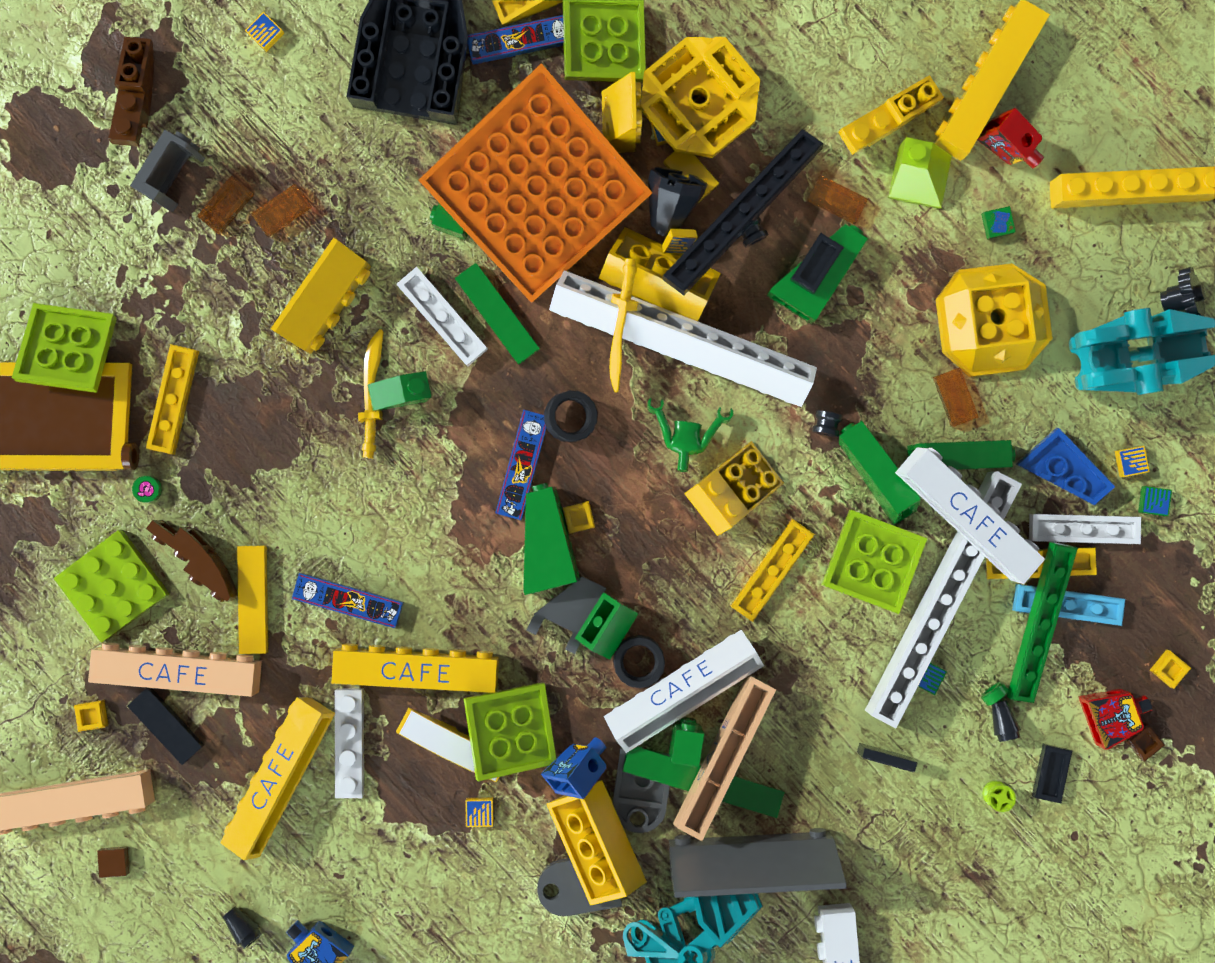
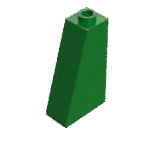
M844 224L829 237L844 248L814 294L809 293L790 280L800 265L798 264L771 288L767 297L806 322L814 323L868 238L863 236L864 232L858 227Z
M863 421L856 425L851 423L844 427L840 432L841 435H839V445L892 524L895 526L917 512L921 498L895 473L898 470L897 466Z
M1011 440L919 443L907 446V457L916 448H933L943 457L941 461L947 467L951 466L956 470L1013 467V462L1016 458L1015 447L1012 446Z
M548 483L533 486V492L526 493L524 595L580 581L557 488L549 487Z

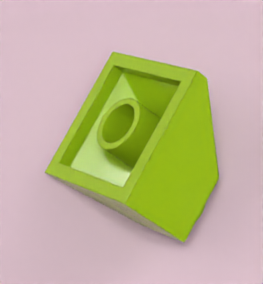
M906 137L898 147L888 198L941 209L952 155L933 142Z

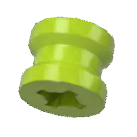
M997 780L990 781L983 788V799L994 810L1007 812L1015 805L1016 796L1014 791L1003 782Z

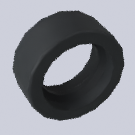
M568 390L555 395L548 402L544 410V422L547 430L554 438L563 442H577L587 438L594 431L597 424L598 412L595 403L588 395L580 391ZM565 401L578 402L585 410L586 421L584 426L576 432H566L556 422L557 408Z
M643 635L630 636L623 640L615 651L613 660L615 673L619 679L626 685L635 688L649 687L657 682L665 666L663 651L658 643L650 637ZM633 646H645L654 654V668L646 676H632L624 668V655Z

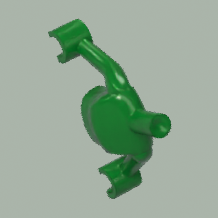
M651 398L647 403L648 411L657 416L666 447L679 454L677 471L688 472L690 455L703 453L722 423H728L734 414L731 408L729 417H723L720 414L721 407H719L716 419L707 429L701 440V424L674 421V432L672 435L662 410L664 401L661 399L660 407L658 408L651 406Z

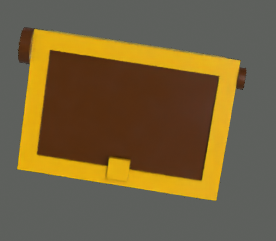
M0 362V470L118 471L135 470L138 467V446L136 443H128L132 364L105 363L96 393L16 382L12 378L16 362Z

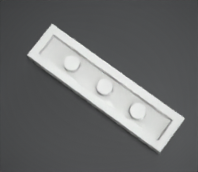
M417 267L397 283V286L467 366L488 350Z
M1029 514V540L1141 544V517Z
M337 688L335 690V798H363L364 688Z

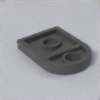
M620 746L613 806L623 828L634 833L649 832L662 822L666 814L670 786L623 772L622 768L627 753ZM633 812H642L645 815V821L640 825L633 824L630 821V816Z
M570 858L550 863L540 874L537 886L538 898L543 907L554 915L572 916L622 906L621 898L590 905ZM547 884H555L559 892L557 895L550 897L544 893L543 889Z

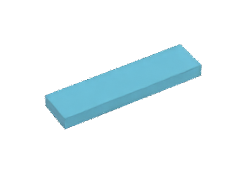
M1016 584L1012 610L1030 613L1037 587ZM1066 591L1059 617L1122 626L1125 599Z

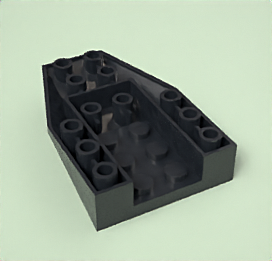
M369 0L359 21L346 95L352 107L458 125L468 42L463 0Z

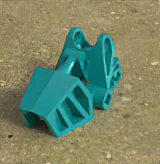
M1142 308L1124 312V316L1092 330L1079 332L1074 335L1075 337L1070 338L1069 341L1071 353L1078 355L1081 362L1080 373L1075 377V386L1078 390L1136 392L1137 395L1164 391L1163 385L1182 384L1215 366V355H1211L1210 351L1208 352L1206 344L1207 330L1215 327V319L1171 309L1152 316L1150 308ZM1147 338L1148 346L1137 347L1136 350L1129 351V340ZM1131 361H1151V364L1132 367L1133 362L1131 363Z
M758 893L685 897L684 901L659 910L658 919L661 928L649 920L631 922L625 927L623 940L627 956L645 957L646 963H711L715 958L714 947L718 945L721 948L726 943H730L763 907ZM688 911L689 913L696 911L698 924L704 931L687 945L677 916ZM637 928H640L643 932L642 940L637 936ZM630 929H631L632 941H630L629 936H628V933H629V930H630Z

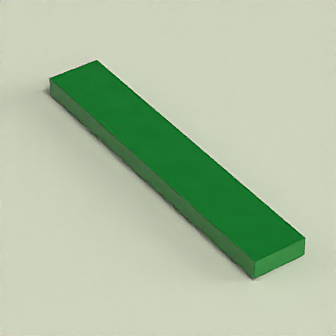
M1054 542L1049 543L1009 691L1006 696L1011 700L1030 703L1035 701L1078 550L1074 546Z
M637 746L627 752L622 771L689 791L701 765L695 767L671 763L670 756ZM734 776L722 802L777 818L785 792Z

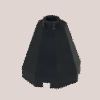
M664 167L651 169L648 178V188L652 192L649 196L650 224L656 229L655 232L657 234L667 237L670 229H681L703 197L707 187L705 181L689 174V177L682 175V171Z

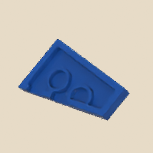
M1057 427L1016 463V465L1093 505L1115 488L1108 478Z

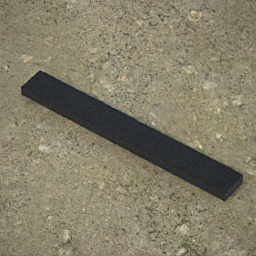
M802 129L663 275V281L684 296L823 149V143Z

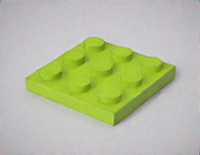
M563 0L565 80L617 82L630 72H635L636 82L643 83L644 71L646 70L644 0Z
M33 303L12 378L16 382L97 393L117 318L114 314Z
M849 510L821 585L899 614L927 538L854 510Z
M117 530L53 578L101 643L109 640L170 594L123 530Z
M545 683L464 698L477 781L549 766L556 760Z

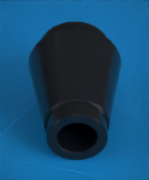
M1007 700L992 704L994 736L998 737V741L1003 742L1020 738L1019 731L1021 728Z
M236 906L223 916L237 946L241 945L243 949L249 947L262 935L258 930L260 926L242 911L238 910Z

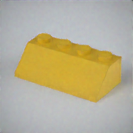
M624 227L608 253L599 279L613 287L622 289L625 258L636 259L637 273L634 275L632 296L698 322L721 273L710 268L683 296L663 281V275L683 254L664 253L662 244Z
M333 238L273 324L271 330L310 354L313 351L319 350L325 341L323 336L329 328L333 329L340 319L339 313L343 307H348L354 300L356 288L359 284L363 285L369 278L371 266L344 244Z
M602 780L595 783L584 799L564 795L546 804L590 905L627 897L647 882Z

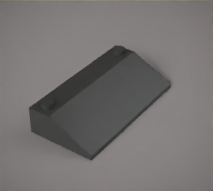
M823 828L810 829V832L712 837L704 838L703 841L697 838L691 839L688 835H679L674 837L675 840H669L670 873L675 898L846 889V881L835 840L831 833Z

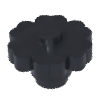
M1193 267L1180 269L1178 276L1179 284L1167 287L1166 291L1160 292L1163 310L1185 311L1186 313L1205 317L1204 300H1206L1203 285L1199 283Z

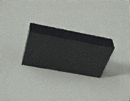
M820 233L790 280L809 293L814 294L844 247L823 233Z
M859 743L857 749L858 754L863 759L910 772H915L918 762L910 756Z
M1043 743L1032 792L1034 798L1062 803L1072 750Z

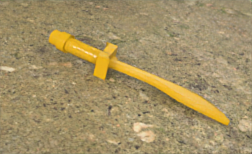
M625 258V265H623L624 278L621 294L613 293L611 300L612 303L617 304L619 307L609 365L610 379L616 393H618L620 385L622 336L627 311H637L638 302L631 300L637 266L636 259Z
M382 329L375 333L367 346L364 360L365 412L358 413V421L360 423L365 421V443L363 444L362 451L363 458L373 459L374 452H376V420H383L381 410L376 412L372 410L367 386L375 382L381 361L384 333Z

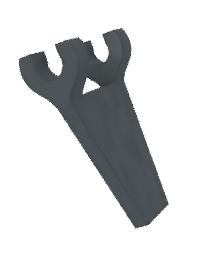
M581 577L580 581L573 583L534 613L526 631L536 635L544 619L572 631V636L565 650L575 654L580 645V642L575 637L606 588Z

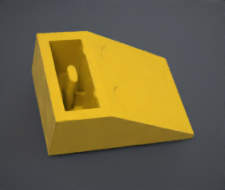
M630 72L602 91V133L618 153L635 152V144L640 143L642 110H640L641 82H636L635 72Z
M751 441L684 494L718 536L736 525L782 486L784 482Z

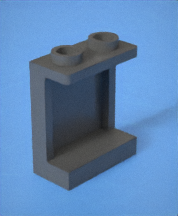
M164 130L130 186L173 213L178 203L167 197L166 193L189 156L202 163L204 162L205 157L199 153L201 148L178 131L173 135Z

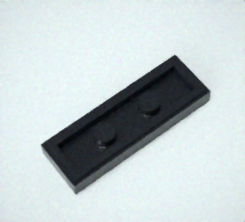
M146 688L127 706L181 765L185 764L204 746L202 741L152 688Z

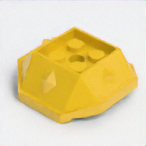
M685 37L644 71L640 110H642L644 115L675 152L713 158L755 123L760 78L726 37ZM701 95L705 98L706 102L696 104L692 97Z
M1012 263L958 270L936 298L942 353L960 367L968 377L1026 370L1053 338L1046 285ZM992 312H996L1000 316L999 325L992 322Z

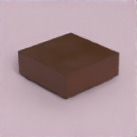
M1144 722V729L1125 740L1143 762L1165 746L1151 726Z
M128 846L101 848L97 851L99 878L127 876L130 873Z

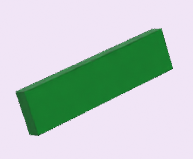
M474 263L455 277L457 283L518 365L540 350L477 263Z

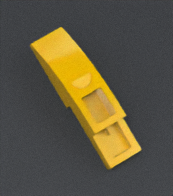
M929 75L889 98L881 106L844 126L838 133L853 155L867 146H872L941 101L944 96Z

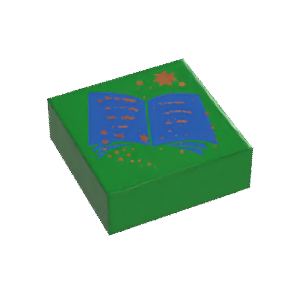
M1010 206L985 211L981 214L987 240L1011 235L1016 232Z

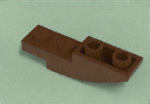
M124 36L114 83L118 89L108 137L112 144L139 147L142 129L148 128L154 72L153 41L151 39Z
M152 520L146 530L153 534L151 538L163 546L166 544L174 549L173 554L185 562L189 560L183 570L189 574L188 578L193 583L199 586H206L211 590V596L220 602L233 601L238 597L235 584L223 561L191 527H180L177 531L163 520Z

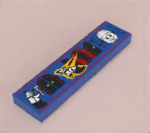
M563 15L468 35V46L472 64L564 46Z
M523 410L496 514L518 520L523 518L526 507V493L530 492L547 429L544 415Z
M299 573L292 595L293 600L391 628H397L404 603L403 601L305 573Z

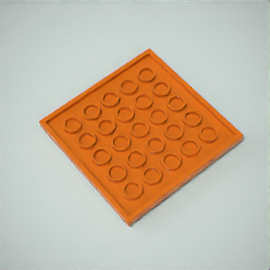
M542 63L418 180L531 303L558 280L564 270H569L652 194L651 190Z

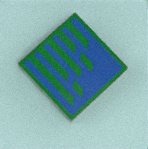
M1141 486L1138 513L1169 516L1172 490Z
M930 663L918 687L936 695L947 671Z

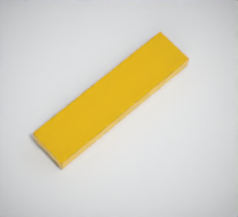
M170 344L146 449L175 455L198 360V350Z
M791 519L730 606L753 622L815 534L794 519Z
M267 545L237 546L239 654L268 653Z

